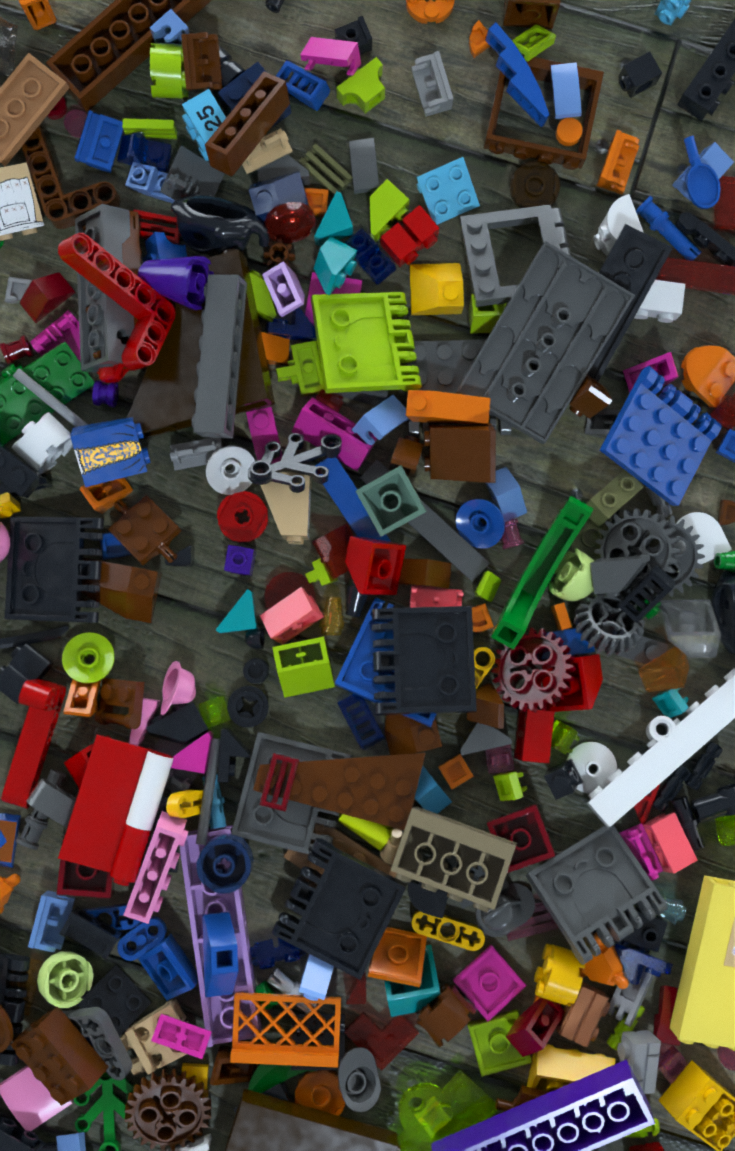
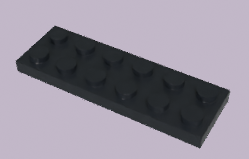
M624 224L598 273L633 293L635 297L588 372V375L597 382H599L673 249L627 224Z

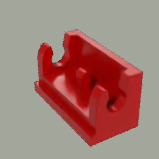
M527 708L526 712L519 709L514 750L515 759L538 763L550 762L555 711L537 709L536 713H533L529 708Z

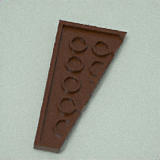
M425 753L299 762L289 800L405 830L413 806ZM277 763L269 795H274L282 763ZM292 763L287 764L279 795L280 798L284 796ZM270 764L259 766L253 791L263 793Z

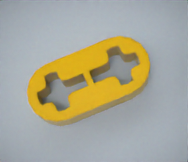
M189 789L171 794L166 805L168 815L178 818L199 815L203 791Z

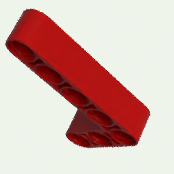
M77 233L61 241L58 246L60 258L138 319L122 352L121 357L124 366L131 371H135L153 364L175 319L174 306L88 235Z
M43 679L27 680L23 684L18 701L19 704L29 706L2 792L1 801L26 809L29 808L30 805L26 800L38 785L65 698L66 686Z

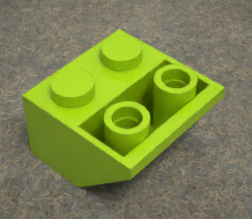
M324 636L272 647L284 698L335 687Z

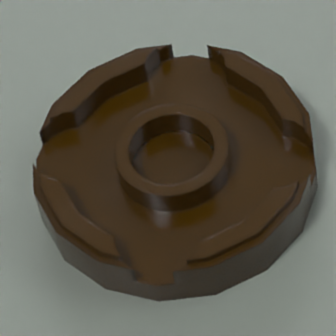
M531 161L524 163L514 172L509 189L511 198L516 206L527 208L542 205L552 206L558 198L561 186L559 176L556 171L554 172L551 169V166L544 162Z

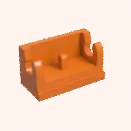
M620 130L616 131L596 186L623 195L639 149L638 144L640 140L637 137L625 134Z

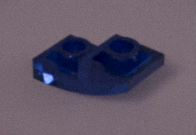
M362 228L344 242V244L357 250L354 260L376 285H379L397 270L395 264L379 249L378 244Z

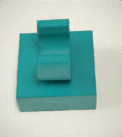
M673 686L652 698L666 717H675L684 713L689 708L686 704L689 700L688 697L682 698L678 693V690L681 689L680 686Z

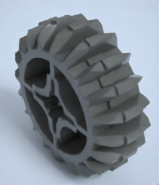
M592 592L588 597L580 601L579 606L575 610L574 624L577 625L575 633L582 634L580 641H588V648L594 646L597 648V654L602 652V650L605 651L607 657L612 655L613 652L617 657L623 652L627 654L634 646H637L640 642L639 639L644 634L643 627L645 621L641 619L638 623L634 622L617 606L624 599L621 597V592L620 596L605 598L604 593L594 594Z

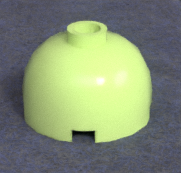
M577 548L574 549V553L571 551L566 552L554 573L557 574L554 582H549V591L566 601H580L594 592L590 565L594 560Z
M60 951L53 954L43 962L39 970L37 979L39 992L47 1002L58 1008H70L79 1004L83 1000L81 997L85 994L86 990L89 992L92 987L94 976L92 966L84 957L75 952Z

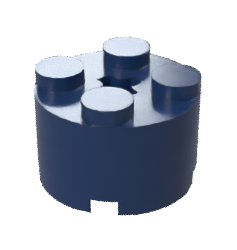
M222 834L212 838L202 849L197 859V874L200 881L212 889V891L220 894L238 890L247 881L254 863L252 850L246 840L237 835ZM223 858L231 862L228 868L224 864H220Z

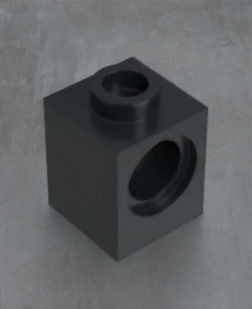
M649 51L623 65L618 76L620 87L624 92L627 91L629 97L632 98L656 85L662 75V71Z

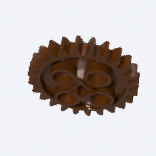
M162 1069L161 1076L159 1077L152 1072L150 1081L142 1077L141 1086L134 1084L133 1093H128V1100L125 1103V1122H128L127 1130L133 1131V1139L141 1137V1145L146 1144L148 1141L151 1142L150 1149L155 1148L158 1144L161 1151H164L166 1145H170L172 1151H175V1145L178 1143L181 1147H185L186 1140L194 1143L195 1134L202 1136L203 1128H208V1119L211 1118V1099L209 1098V1090H204L203 1081L196 1084L195 1075L187 1079L186 1071L177 1076L176 1069L172 1070L171 1075H167L166 1071Z

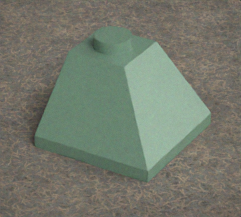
M402 465L356 490L359 499L380 536L427 512Z

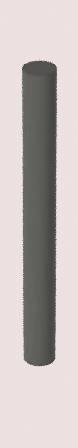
M216 738L211 740L196 837V844L206 845L220 752V739Z

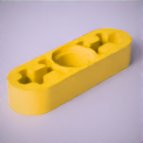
M418 909L412 914V927L418 934L470 951L479 950L484 945V933L475 924L447 915H443L442 919L425 914ZM423 915H426L427 921L434 924L435 918L439 919L436 924V932H432L433 926L425 924L423 928L419 927V922L416 919H421ZM449 922L455 926L453 935L444 936L441 934L440 928L444 923ZM460 926L464 927L462 929L463 933L468 935L476 931L479 940H474L470 944L468 938L462 935L460 936L461 940H457L460 934Z

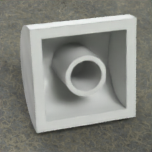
M630 194L620 197L612 204L598 228V234L594 235L596 248L598 250L601 249L606 256H608L624 224L643 232Z

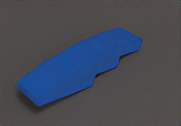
M495 22L488 29L485 41L499 55L496 67L510 80L506 92L542 128L548 119L549 112L541 89L529 65L513 41Z
M336 457L326 458L315 465L316 467L324 466L329 470V479L326 483H323V486L357 537H368L391 542L387 534L379 535L356 493L357 488Z

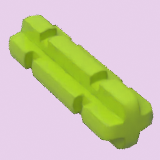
M642 1005L631 1027L625 1025L628 1013H625L622 1021L618 1022L614 1029L615 1033H611L607 1040V1044L617 1051L618 1044L622 1040V1033L633 1031L638 1023L637 1018H641L645 1011Z

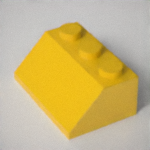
M546 1044L543 1050L532 1055L527 1087L549 1093L615 1065V1058L606 1057V1055L600 1053H582L577 1049L555 1048L553 1045Z

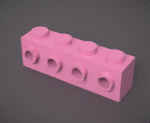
M161 812L123 916L149 924L153 911L159 912L164 898L159 896L161 890L167 891L172 875L168 874L169 868L175 869L180 853L176 852L178 845L184 846L189 832L184 830L187 822L186 819L170 817L168 813Z

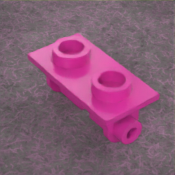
M640 823L620 832L619 834L650 880L657 879L659 877L658 873L662 872L663 869L643 824Z

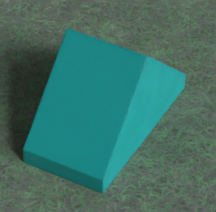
M336 191L314 235L315 244L318 246H322L330 236L340 240L353 235L351 219L342 194Z
M247 589L217 627V632L230 633L258 628L255 598L251 590Z

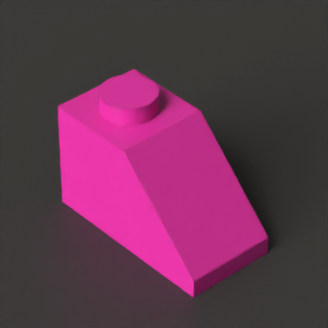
M272 407L246 412L257 460L262 459L265 453V445L268 442L274 441L280 444ZM282 449L281 455L273 459L272 464L281 461L283 456Z

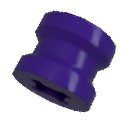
M96 380L93 386V405L107 404L109 407L115 408L119 396L118 383L106 384L101 380Z

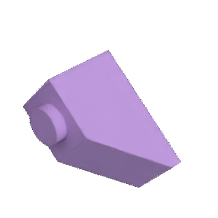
M284 261L262 274L281 317L304 305L305 293L296 274Z

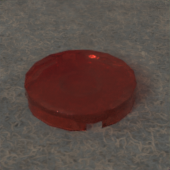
M289 202L273 208L266 216L265 226L272 240L277 241V239H281L283 243H293L311 234V229L313 227L315 229L316 218L313 209L309 205L302 202Z
M284 572L273 577L267 585L265 605L267 609H270L300 587L304 588L308 596L312 595L316 601L315 589L302 574Z

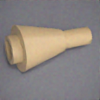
M398 828L392 830L391 837L380 851L383 861L390 865L394 862L402 837V831Z

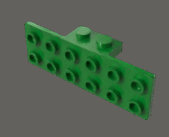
M67 342L61 343L25 368L21 363L17 366L12 364L1 372L0 443L4 445L22 433V429L29 422L37 423L43 415L55 411L13 377L18 368L63 404H66L94 385L95 382L90 374L81 371V362Z

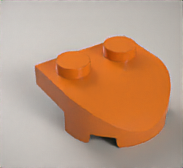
M701 346L690 350L682 361L681 368L684 369L682 384L685 389L694 392L709 407L716 408L735 382V357L727 349L720 346Z

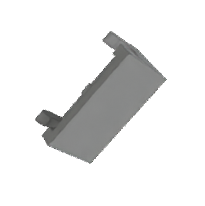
M436 51L433 54L416 59V65L411 67V71L425 117L451 110L453 95L440 52Z

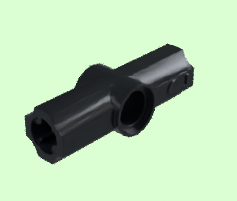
M735 783L720 787L715 793L691 801L693 814L698 818L699 823L723 815H735Z

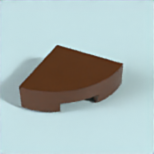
M720 500L717 521L720 526L735 522V501Z

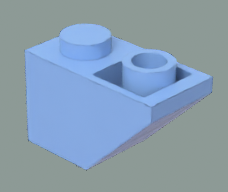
M309 954L301 976L299 992L303 993V996L309 1000L318 1001V998L325 1000L334 966Z

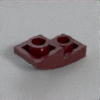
M663 985L660 986L659 1013L654 1014L653 1034L661 1043L680 1046L681 1042L669 1028L678 988Z

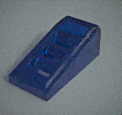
M352 694L337 703L362 750L385 739L379 724L363 697ZM360 702L361 706L348 712V707ZM365 711L366 715L353 721L352 717ZM368 720L370 721V725L358 731L357 726ZM375 730L376 734L363 740V735Z

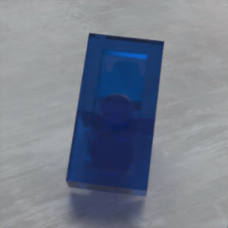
M143 132L132 133L122 136L117 161L129 165L136 162L156 167L158 171L167 172L172 146L171 144L147 140Z
M300 307L292 311L291 325L288 324L287 320L273 319V322H269L265 327V333L306 342L317 341L315 327Z
M616 943L615 950L632 985L639 984L644 966H646L645 972L657 977H661L662 973H671L673 964Z

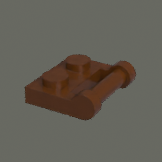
M103 678L100 691V709L95 714L96 722L102 725L109 723L125 725L126 728L134 730L139 728L142 717L145 682ZM113 705L128 707L129 713L127 715L112 713Z

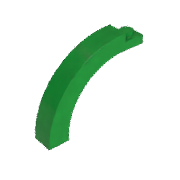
M572 496L569 497L563 508L554 518L524 569L497 621L491 638L514 650L525 634L531 617L552 576L594 508Z

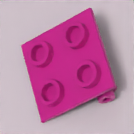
M69 310L30 341L31 346L41 356L61 343L67 342L81 362L79 321Z

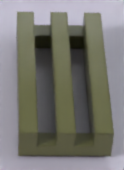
M316 143L313 145L312 150L308 151L305 154L306 156L299 160V164L306 168L309 174L325 189H329V193L333 196L336 191L341 193L353 180V177ZM317 154L324 162H326L336 173H338L344 179V181L337 177L328 167H326L317 157H315V155ZM311 160L321 171H323L332 181H334L338 185V188L336 189L334 186H332L311 165H309L308 162Z

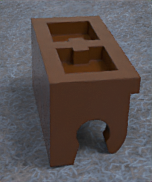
M208 32L181 34L186 90L199 93L207 89L210 91L223 89L218 35H208Z

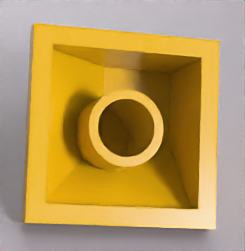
M460 263L410 264L411 315L462 314L464 292Z

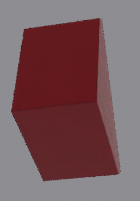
M57 272L32 280L19 303L32 320L37 323L76 292L61 273Z

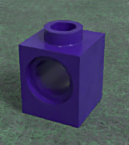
M228 545L224 571L252 576L257 551L251 548Z

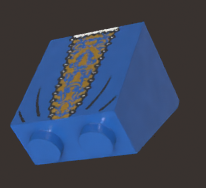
M133 417L72 428L70 438L85 487L147 472V464L151 463L147 448L142 449L140 439L144 438L141 424H135Z

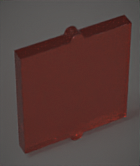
M347 523L312 542L321 557V563L325 564L332 579L349 571L345 559L350 536L354 535Z

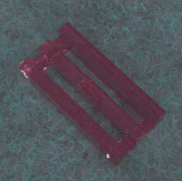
M543 903L535 905L534 913L547 910ZM548 912V914L530 918L518 928L550 920V923L510 932L506 936L508 941L558 929L559 927Z

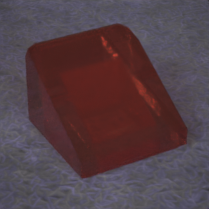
M364 972L361 980L356 978L346 996V1004H365L366 972Z

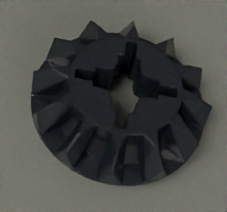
M253 686L238 688L231 694L228 700V714L232 721L239 726L248 728L257 726L268 714L269 703L267 697L259 688ZM242 697L245 700L247 699L248 702L258 701L253 707L254 717L249 711L238 712L244 706Z

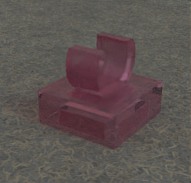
M510 744L484 750L489 774L515 770Z

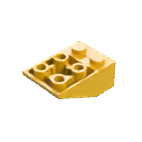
M691 1060L658 1101L677 1122L716 1151H722L735 1136V1096L707 1071Z

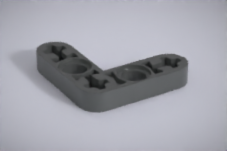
M100 1007L63 1011L84 1037L90 1038L96 1052L109 1066L106 1070L108 1075L115 1080H123L131 1071L133 1064L107 1012Z

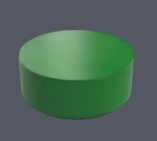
M263 981L255 988V993L275 994L267 981ZM271 1001L264 1008L269 1010L276 1006L278 1002Z

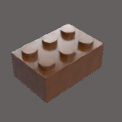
M58 1007L32 1022L10 1044L16 1051V1055L32 1070L34 1077L42 1082L50 1092L51 1097L61 1106L90 1090L109 1068Z

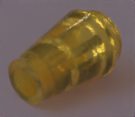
M326 598L323 610L324 617L319 624L321 634L330 636L342 635V630L345 627L341 598Z

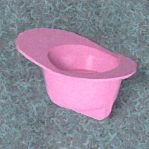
M178 661L170 665L164 678L161 715L166 714L171 705L189 703L196 696L194 675L181 668Z

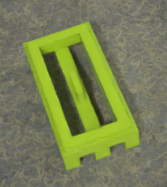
M536 24L512 41L521 55L524 54L525 61L528 62L553 45L556 35Z
M123 119L122 128L127 138L177 139V128L174 120Z

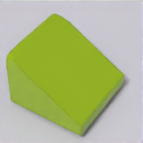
M485 571L474 592L475 596L492 602L500 586L501 579L492 572Z

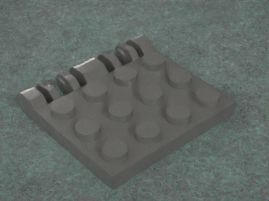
M486 339L414 341L415 349L413 352L416 353L417 358L411 363H406V366H418V375L422 384L419 390L456 394V390ZM490 414L489 422L496 430V417ZM408 419V436L419 438V422H412ZM499 419L500 435H511V425ZM422 422L423 437L424 431H429V422Z
M258 732L231 834L305 854L313 852L311 849L313 846L311 844L312 839L320 838L332 844V837L325 834H316L314 829L316 823L322 824L325 827L336 828L337 822L320 818L318 813L320 811L339 816L340 813L291 800L288 802L286 812L261 806L259 804L262 793L253 791L259 766L270 764L273 753L299 759V762L353 758L354 756ZM268 795L267 801L272 802L273 796ZM279 797L277 804L281 805L283 798Z
M614 825L609 828L603 826L525 875L570 944L573 954L582 965L592 960V955L598 956L601 954L600 947L591 934L594 930L597 931V935L602 943L610 948L615 944L614 940L619 942L633 933L634 928L639 929L642 927L643 922L633 907L634 904L638 903L640 911L649 921L668 909L665 900Z

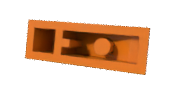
M408 390L406 416L412 422L489 425L491 399L439 391Z

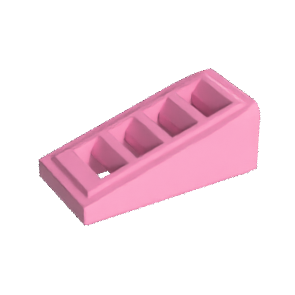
M143 698L141 724L139 728L131 729L130 744L141 746L147 733L146 727L150 726L149 721L154 718L160 705V700Z

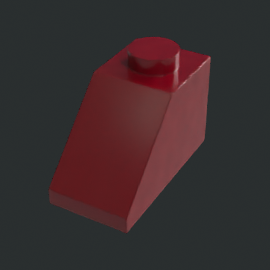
M540 997L516 1019L506 1038L522 1057L541 1051L546 1046L565 1011L558 1003Z

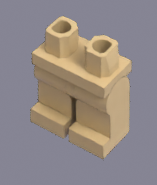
M176 997L167 1001L165 1005L133 1022L126 1032L120 1036L126 1051L133 1048L137 1056L131 1059L133 1064L131 1072L133 1075L145 1071L149 1075L156 1069L186 1055V1053L151 1041L161 1014L181 1021H185L187 1018Z

